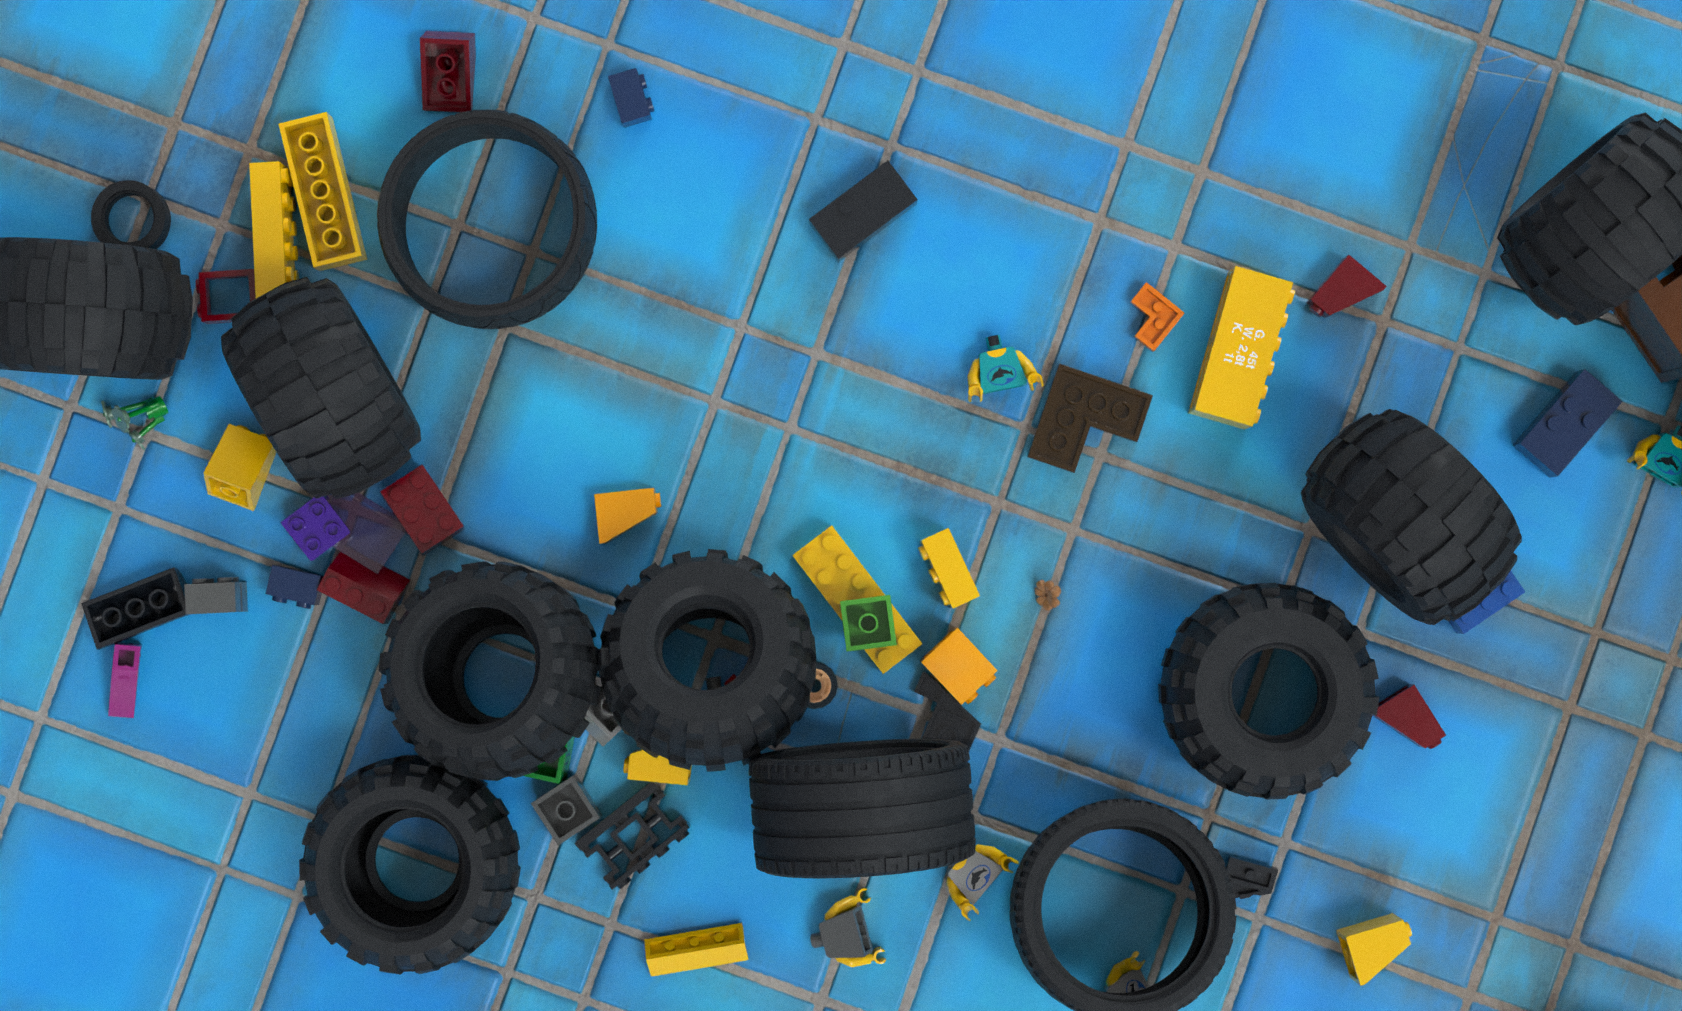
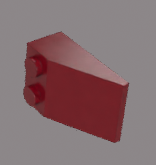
M426 31L420 37L423 110L444 112L471 111L473 107L476 62L475 33Z

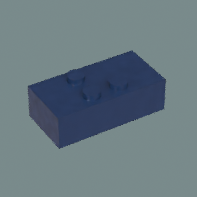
M1586 369L1576 371L1512 446L1549 478L1557 477L1623 401Z

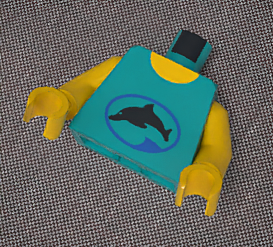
M1000 335L985 338L988 352L978 355V358L972 362L967 375L969 402H971L974 395L979 396L980 402H982L984 394L1026 386L1027 384H1029L1030 390L1033 391V383L1039 382L1042 387L1044 386L1041 374L1037 373L1033 363L1021 351L1015 350L1013 346L1002 348Z
M1677 425L1672 436L1668 433L1652 434L1639 441L1633 455L1627 459V462L1631 463L1635 460L1633 465L1637 467V470L1641 469L1673 488L1682 487V426Z

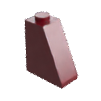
M1347 255L1306 303L1310 305L1309 310L1317 317L1323 316L1326 318L1383 291L1387 286L1353 257Z
M1407 684L1378 703L1377 715H1372L1422 748H1435L1442 743L1441 738L1446 736L1414 684Z

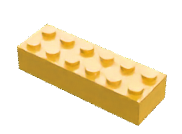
M327 112L279 123L313 268L323 271L367 260L333 117Z
M279 161L249 163L256 298L284 283L299 279V272L295 270V261L298 260L297 246H294V236H297V225L293 221L292 212L296 211V201L291 194V187L294 186L289 168Z
M832 525L792 555L841 620L840 601L885 595ZM893 605L892 612L897 645L864 649L882 674L922 645V642Z

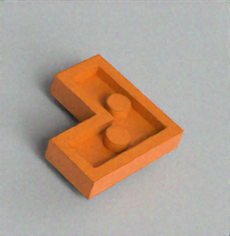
M1147 282L1130 302L1149 317L1134 337L1152 352L1156 350L1185 314Z

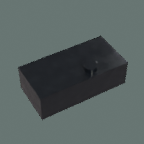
M886 161L809 219V224L839 263L914 207L918 199L891 163Z

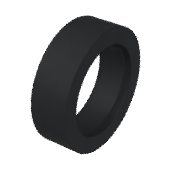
M124 180L109 185L98 195L91 211V224L96 237L102 243L158 249L166 240L170 231L171 214L165 199L156 190L138 181ZM127 196L145 198L151 205L154 215L153 225L149 233L135 242L118 240L113 235L109 226V214L112 207L117 201Z

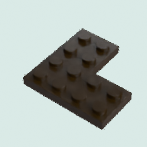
M1059 364L1027 458L1075 473L1090 427L1138 442L1153 395Z

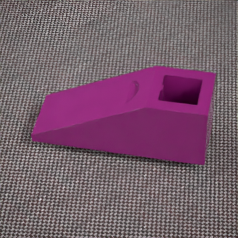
M115 643L108 716L134 718L142 644Z

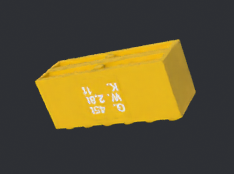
M1235 266L1227 273L1188 414L1244 430L1253 427L1254 423H1258L1261 409H1258L1261 399H1265L1268 389L1265 381L1267 376H1271L1275 362L1271 361L1274 351L1278 352L1281 344V338L1278 337L1279 331L1285 327L1288 319V314L1285 313L1287 305L1292 303L1295 290L1292 289L1293 282Z

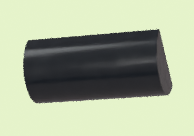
M173 567L81 603L96 649L106 648L190 615L185 612L184 584L187 583L180 571Z

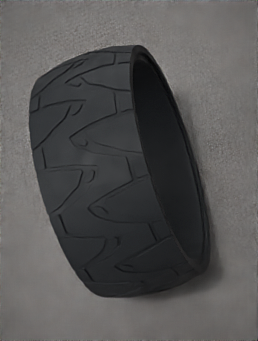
M486 109L460 112L442 118L421 130L408 141L393 160L384 178L378 199L377 229L379 241L387 264L399 284L411 298L430 313L440 318L442 317L446 321L466 327L479 329L515 327L531 322L553 310L566 299L582 279L584 272L589 266L596 243L597 209L590 180L576 155L561 139H558L554 133L529 118L515 113L509 114L506 111ZM497 138L529 145L548 156L559 166L570 188L573 202V225L570 240L560 262L552 273L537 287L520 297L506 302L488 305L467 304L454 301L436 293L416 269L410 255L406 237L408 205L418 181L438 158L451 149L468 142Z

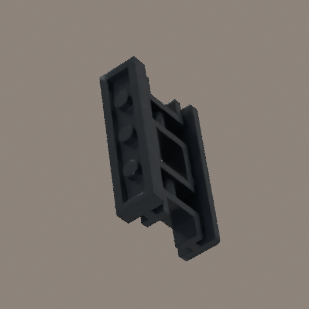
M657 782L648 783L575 842V845L580 851L584 852L587 858L598 851L612 870L603 879L607 881L612 890L616 886L621 889L631 881L629 876L636 870L640 874L651 865L649 860L656 855L660 858L670 850L668 845L676 839L679 843L690 834L687 829L691 825L682 814L674 821H671L657 802L666 794ZM652 793L656 795L649 802L656 813L649 819L645 820L639 811L631 817L627 814ZM637 820L651 839L633 853L618 833ZM662 820L670 830L677 824L680 825V828L656 848L653 847L652 844L659 840L658 835L652 829ZM614 824L617 826L610 833L617 844L608 852L600 842L592 848L589 846L591 842ZM622 852L631 861L640 855L641 860L615 879L614 875L621 869L613 859Z

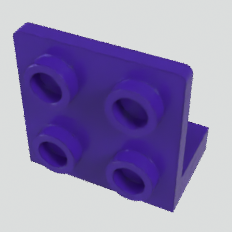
M328 495L312 498L280 522L310 561L315 560L351 532L328 502L330 499Z

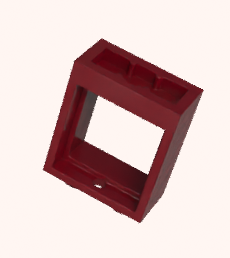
M254 269L199 272V279H196V291L200 294L197 314L201 318V322L206 324L232 323L231 318L237 314L211 315L209 280L249 278L251 302L256 299Z

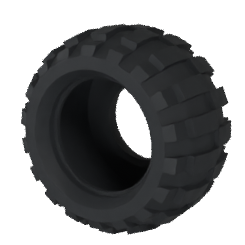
M1646 112L1629 117L1558 172L1504 222L1497 236V239L1504 248L1500 258L1511 278L1537 307L1555 320L1565 317L1573 325L1591 322L1628 299L1682 255V130L1666 118L1655 121Z
M28 237L0 238V369L163 380L173 376L176 360L185 359L190 342L193 306L190 279L188 275L181 274L180 259L162 250L112 243Z
M307 277L290 281L249 302L231 318L232 328L221 336L222 352L227 365L267 438L292 476L307 493L315 498L332 494L335 499L362 492L394 474L412 458L409 450L421 441L419 424L373 341L337 284L328 278L313 283Z
M1391 409L1385 410L1380 415L1366 414L1346 426L1318 453L1306 471L1305 475L1308 477L1306 480L1307 484L1302 489L1301 496L1305 509L1313 523L1341 557L1369 585L1396 608L1417 621L1428 625H1436L1443 619L1447 621L1457 620L1475 609L1505 580L1517 562V555L1514 551L1522 542V536L1507 504L1487 479L1455 447L1429 426L1410 415Z
M708 549L707 556L691 558L690 551L672 555L673 563L661 567L655 562L641 571L639 575L640 582L636 586L633 585L631 587L628 584L625 586L614 602L615 612L613 615L608 614L600 635L602 645L598 653L599 675L606 702H608L613 717L622 731L631 736L636 741L637 746L652 757L657 758L660 755L668 759L670 765L690 770L691 765L706 766L708 772L726 770L725 764L742 760L744 766L751 759L761 756V751L772 745L776 748L791 733V726L794 722H798L806 711L810 702L812 687L815 685L817 666L815 637L811 631L810 619L803 604L798 598L794 599L792 596L791 588L775 572L771 576L764 573L763 565L754 559L743 555L742 559L736 561L728 559L726 550ZM706 618L723 619L740 625L748 635L750 643L749 657L742 672L727 685L710 690L690 688L677 681L666 668L662 654L663 642L674 630L682 625Z
M483 561L461 565L462 571L460 572L444 570L429 578L431 583L428 584L429 588L426 591L414 590L402 603L407 610L399 621L391 620L385 636L391 638L388 652L380 653L379 672L386 675L387 679L384 688L380 689L383 703L388 711L395 713L394 715L397 719L392 721V724L404 741L413 744L416 753L432 765L441 767L453 774L478 780L498 781L505 777L518 778L534 773L538 770L537 766L543 762L550 764L568 751L565 747L566 743L572 737L580 738L590 722L584 718L590 704L598 705L601 687L595 684L596 673L599 671L598 653L600 651L599 648L594 646L592 639L596 637V633L588 616L579 609L577 600L563 587L557 585L546 576L529 570L522 565L508 562L490 564ZM500 634H514L525 638L534 647L536 664L533 682L523 701L511 713L503 718L488 716L472 704L464 686L466 663L474 649L486 639Z
M1277 583L1247 584L1233 587L1231 590L1214 595L1201 603L1200 607L1191 616L1186 617L1176 629V636L1164 653L1161 666H1163L1161 683L1158 684L1159 703L1162 704L1165 718L1163 722L1169 737L1173 739L1180 750V755L1192 768L1196 769L1209 781L1226 790L1246 797H1260L1266 800L1286 799L1290 795L1299 793L1305 795L1321 788L1323 782L1331 777L1340 776L1352 764L1350 759L1358 749L1363 750L1371 735L1368 728L1372 715H1377L1379 696H1375V679H1379L1375 659H1370L1365 647L1368 645L1367 640L1358 626L1352 625L1345 617V612L1330 600H1325L1315 595L1313 591L1295 585ZM1265 649H1284L1298 655L1309 665L1316 679L1317 701L1311 716L1302 726L1287 734L1266 735L1251 729L1241 720L1233 705L1232 683L1238 668L1248 657Z
M401 755L382 759L356 770L343 778L339 785L326 794L317 806L315 817L307 824L302 839V845H305L303 858L299 859L300 881L305 880L307 895L303 899L309 915L316 914L324 927L320 930V933L331 945L338 943L348 951L346 957L363 966L367 963L378 966L381 972L401 975L403 972L415 971V973L423 974L437 971L443 966L459 962L472 954L492 935L504 920L512 905L511 901L515 888L518 887L521 867L518 865L520 845L517 831L512 829L507 816L509 811L501 798L497 799L486 787L488 783L484 780L450 773L448 770L432 765L419 755ZM421 817L439 823L452 835L458 848L459 866L453 883L443 894L431 900L415 902L394 895L383 884L377 872L376 851L382 836L392 825L407 818Z

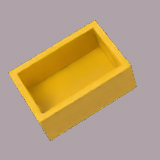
M949 528L920 541L922 546L918 547V550L924 561L929 560L932 568L928 571L933 582H939L942 591L938 593L944 606L949 605L953 609L980 596Z

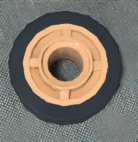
M816 662L815 678L820 680L821 689L810 693V702L807 708H823L836 695L838 687L836 675L824 663Z

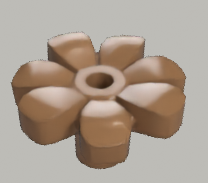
M1043 579L1036 583L1037 587H1035V595L1039 597L1036 599V602L1039 605H1043L1046 611L1058 607L1060 601L1057 597L1061 594L1060 587L1058 585L1054 586L1051 580L1047 582Z

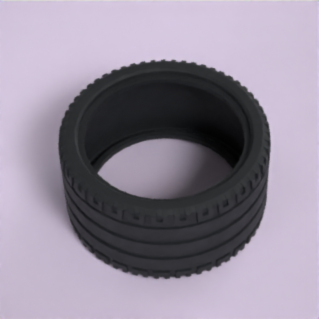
M947 739L870 740L788 748L763 753L761 756L751 759L749 761V776H751L749 788L750 798L753 800L751 816L752 824L755 826L753 830V845L756 851L754 853L756 868L770 875L789 878H855L930 870L953 865L975 854L976 838L974 837V815L971 813V810H973L972 789L969 788V784L972 781L970 763H968L970 760L968 746L961 742Z
M1126 798L1109 799L1087 804L1073 810L1054 821L1033 841L1025 852L1014 876L1010 894V925L1015 946L1026 969L1041 988L1066 1007L1074 1011H1178L1198 998L1212 984L1215 976H1218L1224 966L1226 956L1229 955L1233 943V933H1235L1236 929L1235 893H1233V883L1229 871L1226 870L1225 862L1220 853L1214 848L1209 838L1191 821L1169 808L1152 802ZM1099 830H1130L1160 842L1184 866L1196 895L1197 925L1194 938L1185 957L1164 979L1152 986L1134 992H1102L1088 987L1077 980L1055 957L1043 928L1041 914L1042 896L1046 880L1053 865L1071 844L1086 834Z

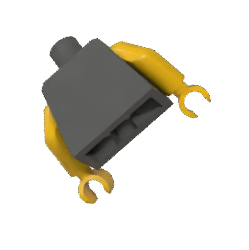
M866 888L859 889L856 892V896L850 895L835 902L825 913V920L819 923L820 932L813 933L810 937L813 948L824 947L828 958H835L837 962L849 967L871 964V961L883 964L886 961L885 958L876 959L877 953L884 952L885 950L882 947L872 948L862 906H857L859 902L868 903L871 900V897L864 901L860 898V893L866 891Z

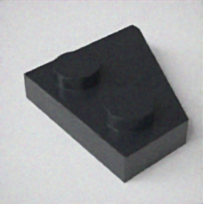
M1229 855L1225 868L1229 871L1233 883V893H1235L1236 898L1244 899L1250 898L1252 895L1260 896L1272 893L1278 873L1277 867Z

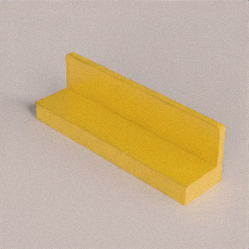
M742 923L644 939L646 962L651 976L748 960Z

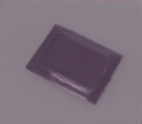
M360 493L340 499L332 497L330 505L351 531L332 547L374 573L379 574L406 531L393 513Z

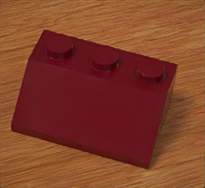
M344 546L328 567L317 591L382 624H388L411 580Z

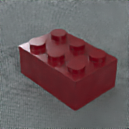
M423 465L380 491L382 497L422 557L464 530L463 524Z

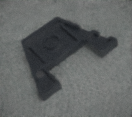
M923 672L914 692L937 702V705L921 739L955 740L966 744L970 752L982 723L928 673Z

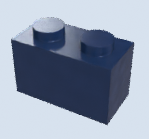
M634 68L608 76L623 127L652 120L650 112H654L651 98H646L643 89L648 88L644 74L639 75L637 69Z
M272 565L266 594L273 596V601L287 603V599L297 601L296 606L311 609V605H319L322 593L317 591V588L324 576Z

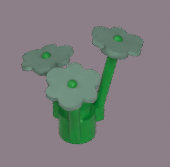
M160 396L151 397L145 401L123 407L116 405L113 409L111 405L107 406L104 400L101 401L104 412L103 416H105L109 428H112L111 420L115 419L116 425L120 427L123 433L127 432L132 438V442H136L143 450L146 449L142 445L145 441L142 437L157 424L165 421L163 416L169 413ZM145 413L149 420L154 418L139 433L136 430L132 433L128 430L130 418Z

